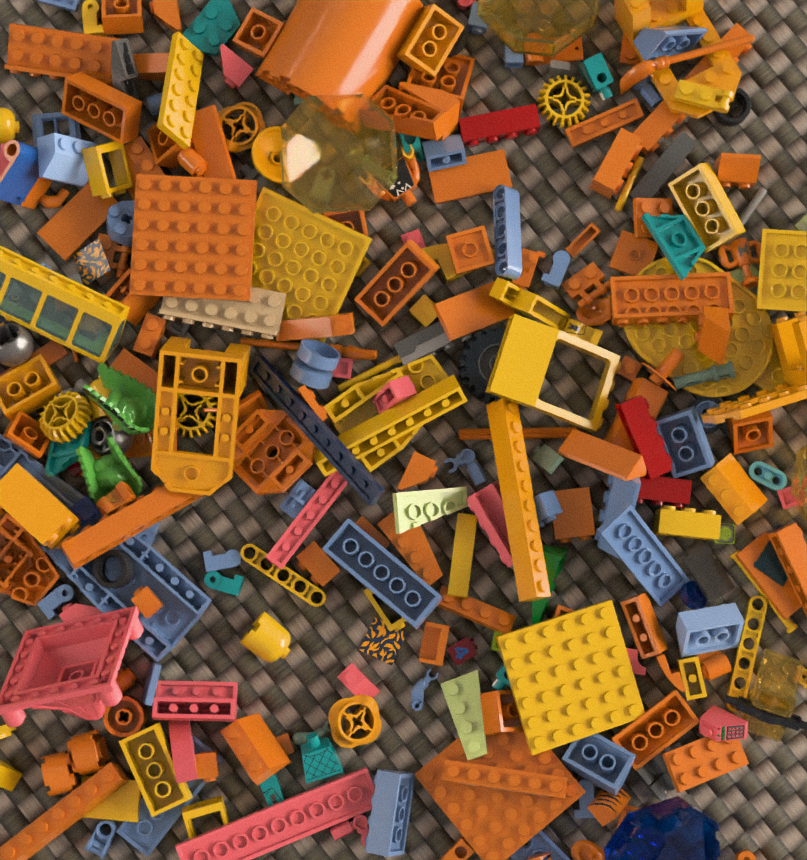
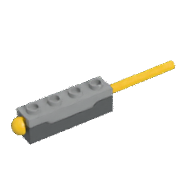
M439 321L393 344V348L397 353L396 356L337 385L340 392H343L353 385L363 382L396 364L402 363L404 366L431 354L435 357L438 355L437 351L443 348L447 351L455 346V342L459 340L465 342L471 339L473 333L450 342Z

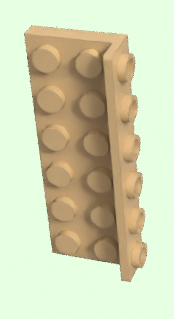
M251 287L250 302L163 297L162 306L158 313L163 315V319L175 321V318L183 319L182 323L194 325L195 322H200L203 327L214 329V325L221 326L223 331L234 332V329L242 330L241 334L253 336V333L261 334V338L273 340V336H279L287 294Z

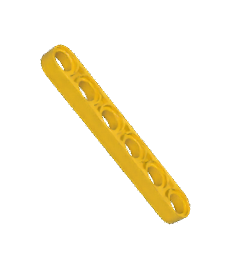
M752 596L747 604L744 624L727 695L731 697L742 696L747 698L767 610V601L762 596ZM755 599H760L763 603V607L760 610H755L752 606V602ZM751 618H755L758 621V627L755 630H751L748 627V621ZM746 638H751L754 642L753 648L749 650L743 645ZM743 657L749 660V667L746 669L739 667V660ZM738 677H742L745 681V685L741 689L736 688L734 685V681ZM725 703L726 707L730 711L739 712L736 709L732 708L730 704Z

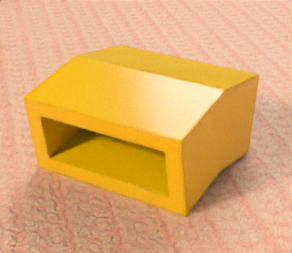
M426 294L409 310V313L425 328L429 327L438 318L433 308L435 303Z

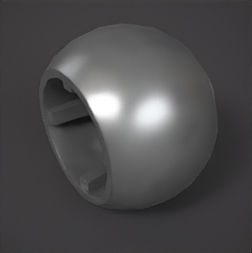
M16 323L0 326V363L5 366H18L27 361L34 349L31 333L25 327Z
M108 416L97 419L92 425L89 439L93 450L100 456L111 454L107 436L112 435L114 442L117 443L124 455L132 445L133 435L123 430L120 432L115 431L111 426L112 422Z

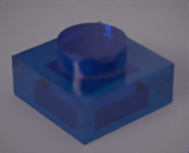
M85 496L71 507L84 525L100 513L88 496Z

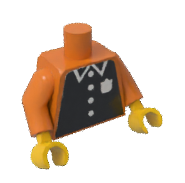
M409 144L411 148L409 152H404L402 147L401 152L404 156L386 167V169L395 172L398 176L397 179L390 177L396 181L393 185L373 176L368 171H365L369 176L367 180L360 176V180L367 184V187L376 197L385 201L392 200L394 203L402 199L407 207L417 202L412 192L418 188L420 166L411 144Z

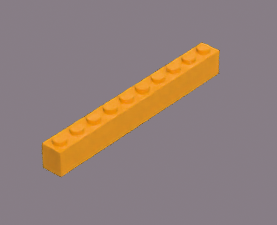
M501 398L496 402L486 404L518 598L519 602L536 601L551 597L519 407L517 403Z

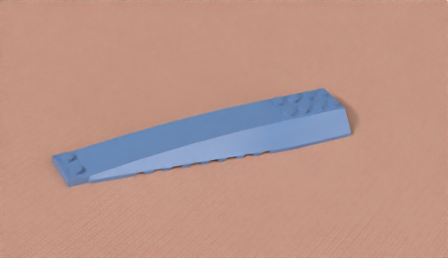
M0 434V480L18 463L82 521L79 524L81 528L73 536L81 533L84 527L99 523L98 521L103 515L93 502L57 475L48 477L45 474V466ZM137 535L110 549L124 551L133 561V577L128 584L120 588H105L97 583L93 574L95 559L73 570L61 549L58 550L56 548L53 551L47 545H42L34 538L41 549L52 558L55 564L66 573L70 580L80 588L85 596L102 613L135 606L131 599L134 597L133 593L141 586L144 588L146 586L150 587L165 606L150 618H145L139 611L138 618L144 631L138 639L133 641L157 662L181 641L202 617L212 601L160 553ZM116 557L109 558L105 563V575L110 581H116L122 575V563Z

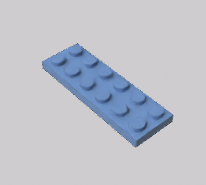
M628 502L597 529L660 607L689 581L686 574Z
M192 734L195 753L214 751ZM218 754V761L220 766V764L224 761V758ZM203 779L187 781L193 798L154 817L151 816L145 800L142 798L140 800L138 822L124 821L116 832L148 857L180 817L182 807L191 803L206 782H203Z

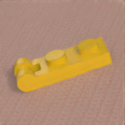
M680 79L674 100L720 113H728L730 107L728 104L732 100L734 93L729 90H719ZM716 98L722 99L721 102H715Z

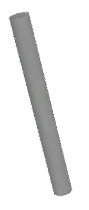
M760 187L739 219L743 226L767 193L766 189Z

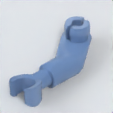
M431 667L426 670V676L421 678L412 688L410 705L415 711L423 708L424 690L428 687L431 680H435L438 677V671L434 676H429Z

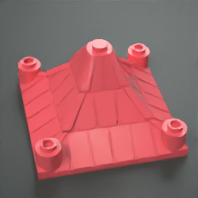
M137 606L26 630L0 691V715L8 727L20 726L26 718L23 709L31 707L32 709L62 710V712L85 720H98L103 716L106 706L112 707L117 705L123 697L116 678L125 649L130 639H138L144 631L138 618L139 610Z

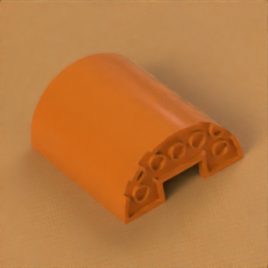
M298 0L255 76L288 96L290 93L295 94L325 112L323 115L325 118L357 136L364 125L360 107L389 81L400 61L396 54L424 6L420 0Z

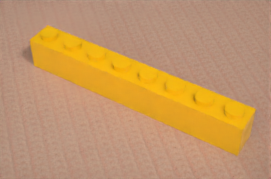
M453 374L342 433L337 438L358 460L464 404L468 400ZM316 447L314 459L324 477L337 471Z

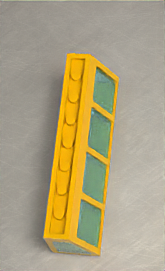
M0 246V315L94 361L104 363L120 343L130 307Z

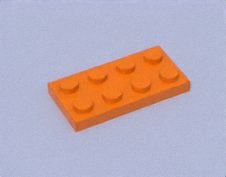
M702 737L662 754L677 793L749 764L740 740L716 742L708 737Z

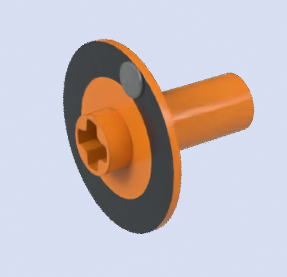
M674 347L656 370L643 362L641 366L651 375L649 377L650 381L659 387L664 385L669 390L675 392V387L667 380V377L685 355Z

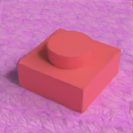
M419 229L400 235L403 245L407 241L413 240L421 249L426 247Z
M340 358L336 369L332 371L333 378L351 379L353 359Z

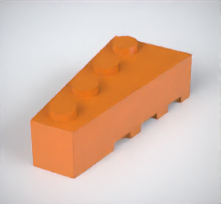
M388 85L383 86L360 107L364 125L368 127L435 141L440 139L450 129L445 110Z
M394 511L377 524L415 574L429 586L443 576L421 525L396 534Z

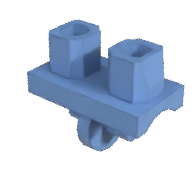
M300 479L280 504L279 508L295 520L316 493V490Z

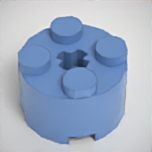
M134 200L120 201L112 205L108 210L107 233L113 242L116 241L122 244V246H132Z

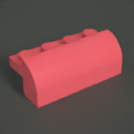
M497 480L472 494L466 500L470 510L478 518L480 526L489 536L491 544L500 554V559L509 568L513 566L501 490Z
M158 680L156 696L153 699L152 718L153 720L235 722L238 707V682Z

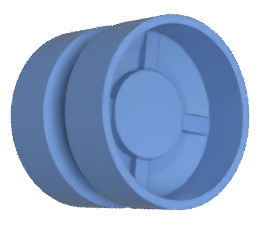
M303 339L297 351L298 358L294 359L289 373L296 381L316 389H327L333 377L332 371L336 369L341 355L328 344L313 339Z

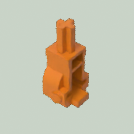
M523 248L522 273L512 283H515L517 287L523 290L526 287L529 288L538 258H544L546 253L541 251L534 252Z

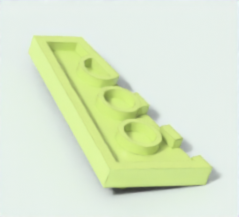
M467 487L392 493L396 534L403 533L406 530L468 507L466 500Z
M479 670L441 683V688L467 760L470 761L488 754L480 699Z

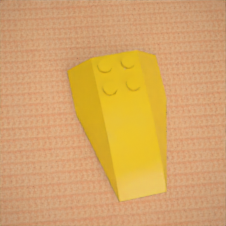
M431 354L353 385L325 405L324 408L333 426L341 435L379 414L372 398L389 381L408 375L415 386L416 394L449 376ZM422 426L358 460L369 472H372L400 452Z

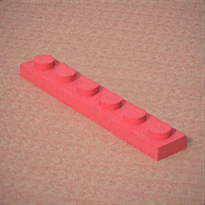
M335 471L326 478L265 557L280 570L283 569L347 486L348 482L338 471Z

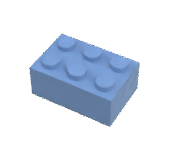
M695 406L659 417L655 420L657 423V433L662 436L665 446H663L664 450L672 459L671 467L673 470H671L674 479L713 466L715 459Z

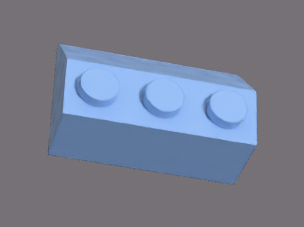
M57 133L37 138L39 177L84 187L89 179L81 149L96 146L97 143Z
M736 603L679 612L676 632L681 657L738 647L744 619Z

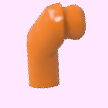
M61 188L56 196L43 195L40 203L48 209L59 208L70 192Z

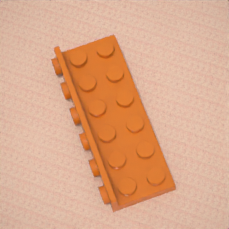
M10 23L7 63L4 64V69H9L10 73L22 74V71L29 72L30 76L36 77L45 74L49 75L48 78L60 79V77H68L78 72H83L113 87L111 69L112 41L121 38Z
M730 272L691 273L683 281L679 279L677 274L610 277L609 280L612 325H617L618 327H626L629 324L647 326L653 323L667 325L677 322V324L683 325L689 322H697L698 314H702L703 306L728 308L729 320L734 315Z

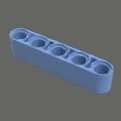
M500 184L496 186L493 192L495 270L499 276L517 280L522 273L520 196L518 190Z

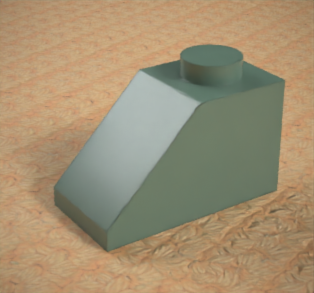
M546 444L543 446L538 445L531 453L534 455L532 460L548 474H552L564 460L563 457Z

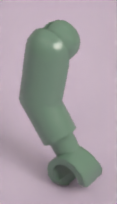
M328 720L325 722L324 727L314 731L317 732L319 739L326 736L327 732H331V729H328ZM296 732L292 739L296 745L307 743L306 735L311 732Z

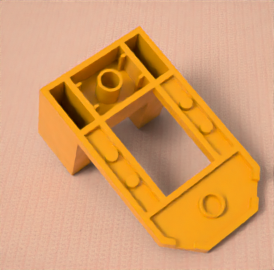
M614 0L615 19L641 62L644 59L633 41L643 28L679 26L686 22L688 26L704 27L708 30L698 42L701 48L723 42L703 10L704 0ZM728 49L707 54L706 57L712 67L685 81L719 90L732 91L734 95L732 100L729 101L730 103L734 100L742 72ZM669 67L659 71L655 70L649 75L670 112L687 114L696 119L713 112L709 109L674 100L678 81ZM716 98L715 102L719 103L722 99Z
M806 312L794 313L795 317L789 319L788 316L777 318L776 323L770 324L786 383L774 386L775 389L768 391V389L759 390L752 397L743 395L737 398L738 401L731 402L729 400L721 402L719 407L707 409V412L701 415L703 423H724L725 419L732 417L734 420H739L807 399Z
M171 336L159 353L151 471L162 480L164 486L171 492L210 496L233 477L239 398L247 385L250 345L230 343L225 352L190 348L191 338ZM178 393L218 397L213 454L174 450Z
M18 463L0 480V519L5 515L6 512L4 510H6L42 545H47L53 551L56 548L60 550L63 540L70 534L74 535L81 528L79 524L82 521Z

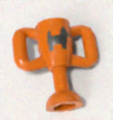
M739 238L731 241L728 245L720 246L718 248V256L722 266L728 269L736 266L742 268L745 277L741 284L742 287L751 289L758 286L759 278L752 275L750 265L760 264L761 243L756 240L748 242L747 238ZM754 246L758 258L752 257L750 247ZM726 251H730L734 261H728Z

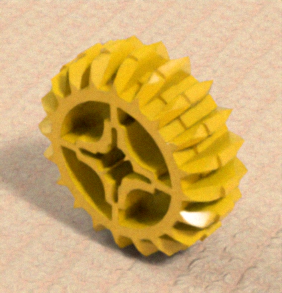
M567 74L564 75L563 80L557 75L556 82L550 78L549 84L544 83V89L539 90L541 96L537 98V101L541 103L538 105V109L543 110L540 115L542 117L548 115L545 121L549 122L552 119V126H556L557 122H559L560 128H563L564 123L567 124L568 128L571 127L572 122L575 125L578 124V118L583 120L585 118L584 114L589 111L587 106H590L591 103L589 100H586L590 97V94L584 93L587 87L583 86L580 88L582 81L579 80L575 83L574 76L571 80H567ZM558 88H562V91L559 95H553V97H549V94L552 91ZM568 89L572 90L577 95L578 99H576V97L571 96L569 94ZM565 94L564 99H566L567 102L563 109V104H561L560 101L563 98V95ZM549 104H551V106L557 107L559 110V114L554 112L549 106ZM579 106L574 113L566 115L568 108Z
M68 390L66 393L61 392L60 396L54 395L52 401L48 400L49 404L43 406L44 411L40 413L42 418L38 420L41 431L48 439L55 443L60 442L63 444L65 441L70 443L72 438L77 439L79 433L83 434L82 430L88 428L87 423L91 421L90 416L93 413L90 410V404L84 396Z
M178 393L177 406L181 401L184 410L177 418V434L181 430L182 437H185L187 432H189L190 438L194 437V432H196L198 437H201L200 430L207 434L208 430L205 427L208 425L210 428H214L210 421H216V417L213 414L217 413L208 412L206 419L202 421L200 411L205 405L208 408L216 407L217 402H210L215 397L194 395L203 398V400L190 403L186 397L193 396V394ZM186 404H188L193 409L194 407H196L194 412L197 419L191 414L189 416L187 415L189 413V409ZM193 419L198 426L186 427L180 423Z

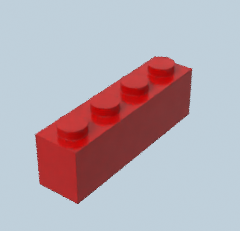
M536 104L458 119V127L463 145L468 148L476 147L482 142H487V144L496 143L498 139L503 138L513 140L518 135L523 134L525 136H533L537 134L541 127Z
M636 395L616 404V410L633 451L643 457L647 469V474L644 476L645 479H653L673 470L671 467L672 459L664 450V440L657 433V423L654 417L650 416L648 411L649 404L646 398H643L642 395Z
M644 476L640 477L641 486L636 503L644 504V500L652 501V505L664 506V503H671L676 508H684V505L690 504L692 480L660 476L653 479H645Z

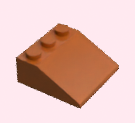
M460 54L447 57L436 77L411 67L407 83L444 90L460 100V116L475 58Z

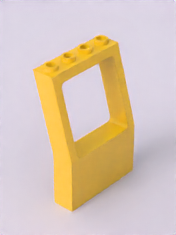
M513 314L509 317L485 392L529 407L589 432H596L603 423L601 416L603 410L605 411L608 407V394L614 388L615 380L613 379L615 373L620 369L621 362L619 360L621 356L561 330ZM556 341L600 359L605 363L588 419L539 399V393Z

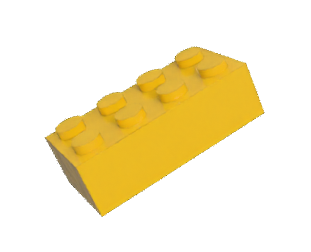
M709 162L698 164L668 183L683 214L687 217L706 247L705 253L718 249L720 246L746 232Z
M160 723L119 741L152 817L193 798L187 782L178 784L176 781L171 746Z

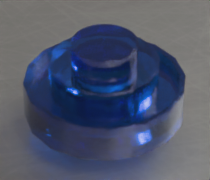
M691 580L682 585V601L688 608L696 610L706 606L707 595L700 583Z

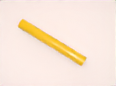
M637 156L614 210L617 212L622 211L645 160L641 156Z

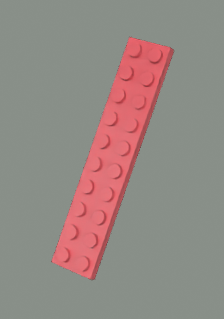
M363 767L176 844L175 848L180 860H252L372 810L371 798L375 788L367 767Z

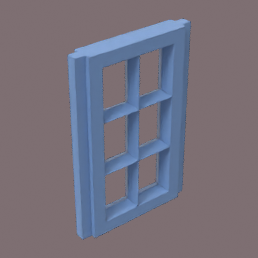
M61 112L31 115L34 147H37V138L44 136V121H54V131L59 134L58 120L68 119L70 135L65 136L81 139L80 123L61 114ZM53 181L52 184H62V182Z

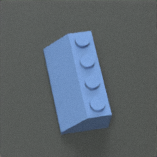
M608 475L607 484H610L609 490L604 492L603 503H605L604 510H600L598 521H601L600 526L626 502L635 509L641 486L640 477L624 481ZM596 528L594 540H597V547L620 559L597 531L598 528Z
M388 769L377 771L374 777L375 791L371 798L372 812L368 818L369 832L365 839L367 853L386 857L404 854L415 782L414 772Z

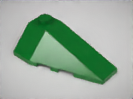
M542 545L550 594L552 595L556 586L553 580L561 573L569 549ZM547 598L532 601V624L543 621L549 605Z

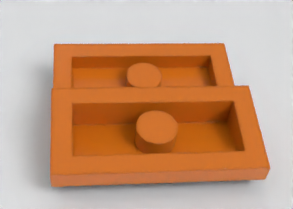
M665 654L655 655L654 658L666 678L681 692L686 691L680 672L676 668L669 669Z

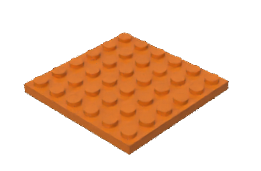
M136 174L129 294L250 302L257 180Z
M524 731L486 735L488 754L470 761L467 760L461 740L458 737L414 775L482 860H507L586 793L551 749L531 755ZM444 760L568 778L566 798L559 799L443 781Z

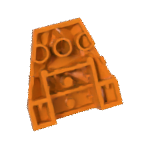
M6 512L0 519V593L11 596V599L36 607L37 603L42 600L59 579L60 573L33 536Z

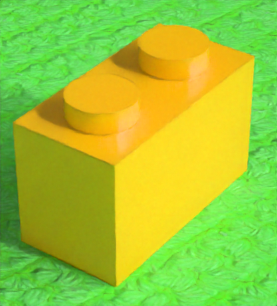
M698 656L676 659L677 668L686 689L683 692L684 699L688 701L707 697Z

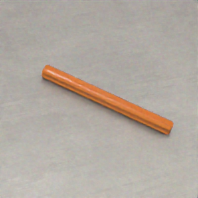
M540 427L522 428L524 439L567 438L573 428L576 430L577 428ZM490 428L459 429L460 440L492 439Z

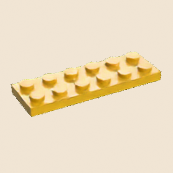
M180 32L172 34L157 127L180 147L185 149L190 147L204 54Z

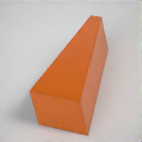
M592 222L565 250L575 258L601 230Z

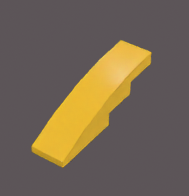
M457 514L447 596L468 597L477 525L476 515Z

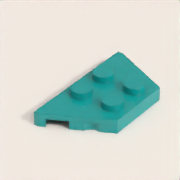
M210 0L182 35L201 52L218 56L222 43L226 46L237 33L241 24L230 0Z
M650 213L643 214L641 219L679 279L683 281L706 247L685 215L671 216L669 214H661L660 216H650Z
M92 419L87 423L88 428L82 430L83 434L79 433L77 439L72 438L70 443L65 441L62 444L50 441L45 474L48 477L56 475L78 461L79 456L75 451L77 447L83 446L88 449Z

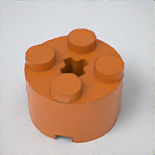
M123 695L117 705L112 707L106 706L103 722L108 732L112 735L129 737L144 727L147 721V710L143 702L137 697ZM122 711L129 714L128 720H122Z
M96 729L72 736L70 741H67L68 751L72 753L73 761L71 765L74 773L79 772L80 775H87L98 772L106 766L105 761L109 760V753L104 737L100 738L98 733H101L100 730Z
M62 751L41 757V760L45 761V763L41 764L42 776L45 787L50 786L51 791L47 792L50 797L72 792L75 790V787H79L78 776L74 775L71 763L73 758L70 753Z

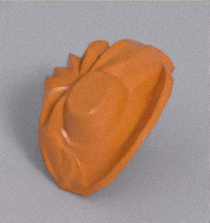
M611 296L598 297L593 300L590 306L586 305L582 309L578 307L576 310L578 320L587 326H602L607 321H610L612 317Z
M582 839L576 841L571 847L573 860H607L604 851L591 841Z

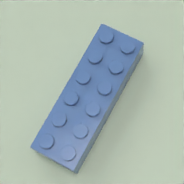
M349 518L322 548L327 555L416 630L443 599L438 592Z

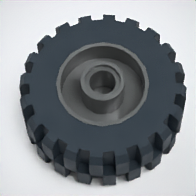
M496 327V329L487 328L485 331L477 333L467 343L460 361V375L462 376L464 386L468 388V392L471 395L476 396L481 402H488V404L501 399L485 391L504 336L505 329L503 327Z

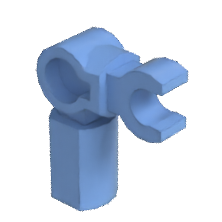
M650 76L632 87L640 90V94L653 108L663 99L653 86L648 84L651 81Z
M464 449L454 459L447 458L444 460V464L448 462L454 464V467L448 471L449 473H454L460 465L462 467L468 465L466 469L475 486L487 481L479 462H475L476 456L471 449Z

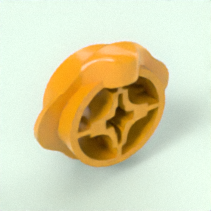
M240 102L236 105L225 107L218 112L228 151L231 153H239L252 148L253 141L257 135L266 129L262 113L253 103ZM244 112L243 115L240 114L239 118L235 120L230 119L233 114ZM249 115H252L254 119L255 130L248 127ZM226 124L232 127L231 140L228 139L225 132ZM237 125H240V126L243 125V126H244V129H243V130H241V129L238 130V129L236 128V126H237ZM243 135L251 136L248 140L237 143V140H240Z
M356 695L338 700L332 705L328 714L332 738L340 747L354 748L359 745L369 744L381 732L382 723L379 708L371 696ZM351 705H360L359 709H356L352 714L345 712V709ZM366 712L369 716V725L364 721ZM341 718L346 722L345 733L341 727ZM352 718H356L357 725H354ZM357 729L365 731L358 738H350L351 734H354Z

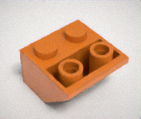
M129 268L105 296L130 307L127 320L137 327L145 318L146 313H149L162 297L130 295L131 269Z

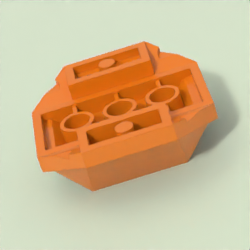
M257 409L237 428L233 471L258 496L284 493L313 465L315 445L284 410ZM278 450L275 457H270L272 451Z

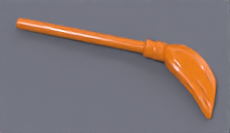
M746 35L672 56H658L654 60H644L637 63L620 79L619 95L622 96L633 85L647 78L655 70H663L670 67V64L754 42V35Z
M247 337L240 338V344L298 351L300 343ZM329 344L340 353L341 357L347 359L375 360L377 358L376 350H367L352 345L342 347V345Z

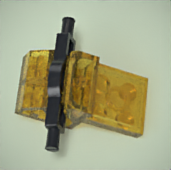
M764 649L754 687L749 690L747 698L739 696L737 699L725 695L723 703L736 706L737 711L743 712L742 719L748 721L747 732L776 742L781 740L786 728L799 731L800 728L807 730V722L802 721V717L793 714L796 702L795 695L804 662Z

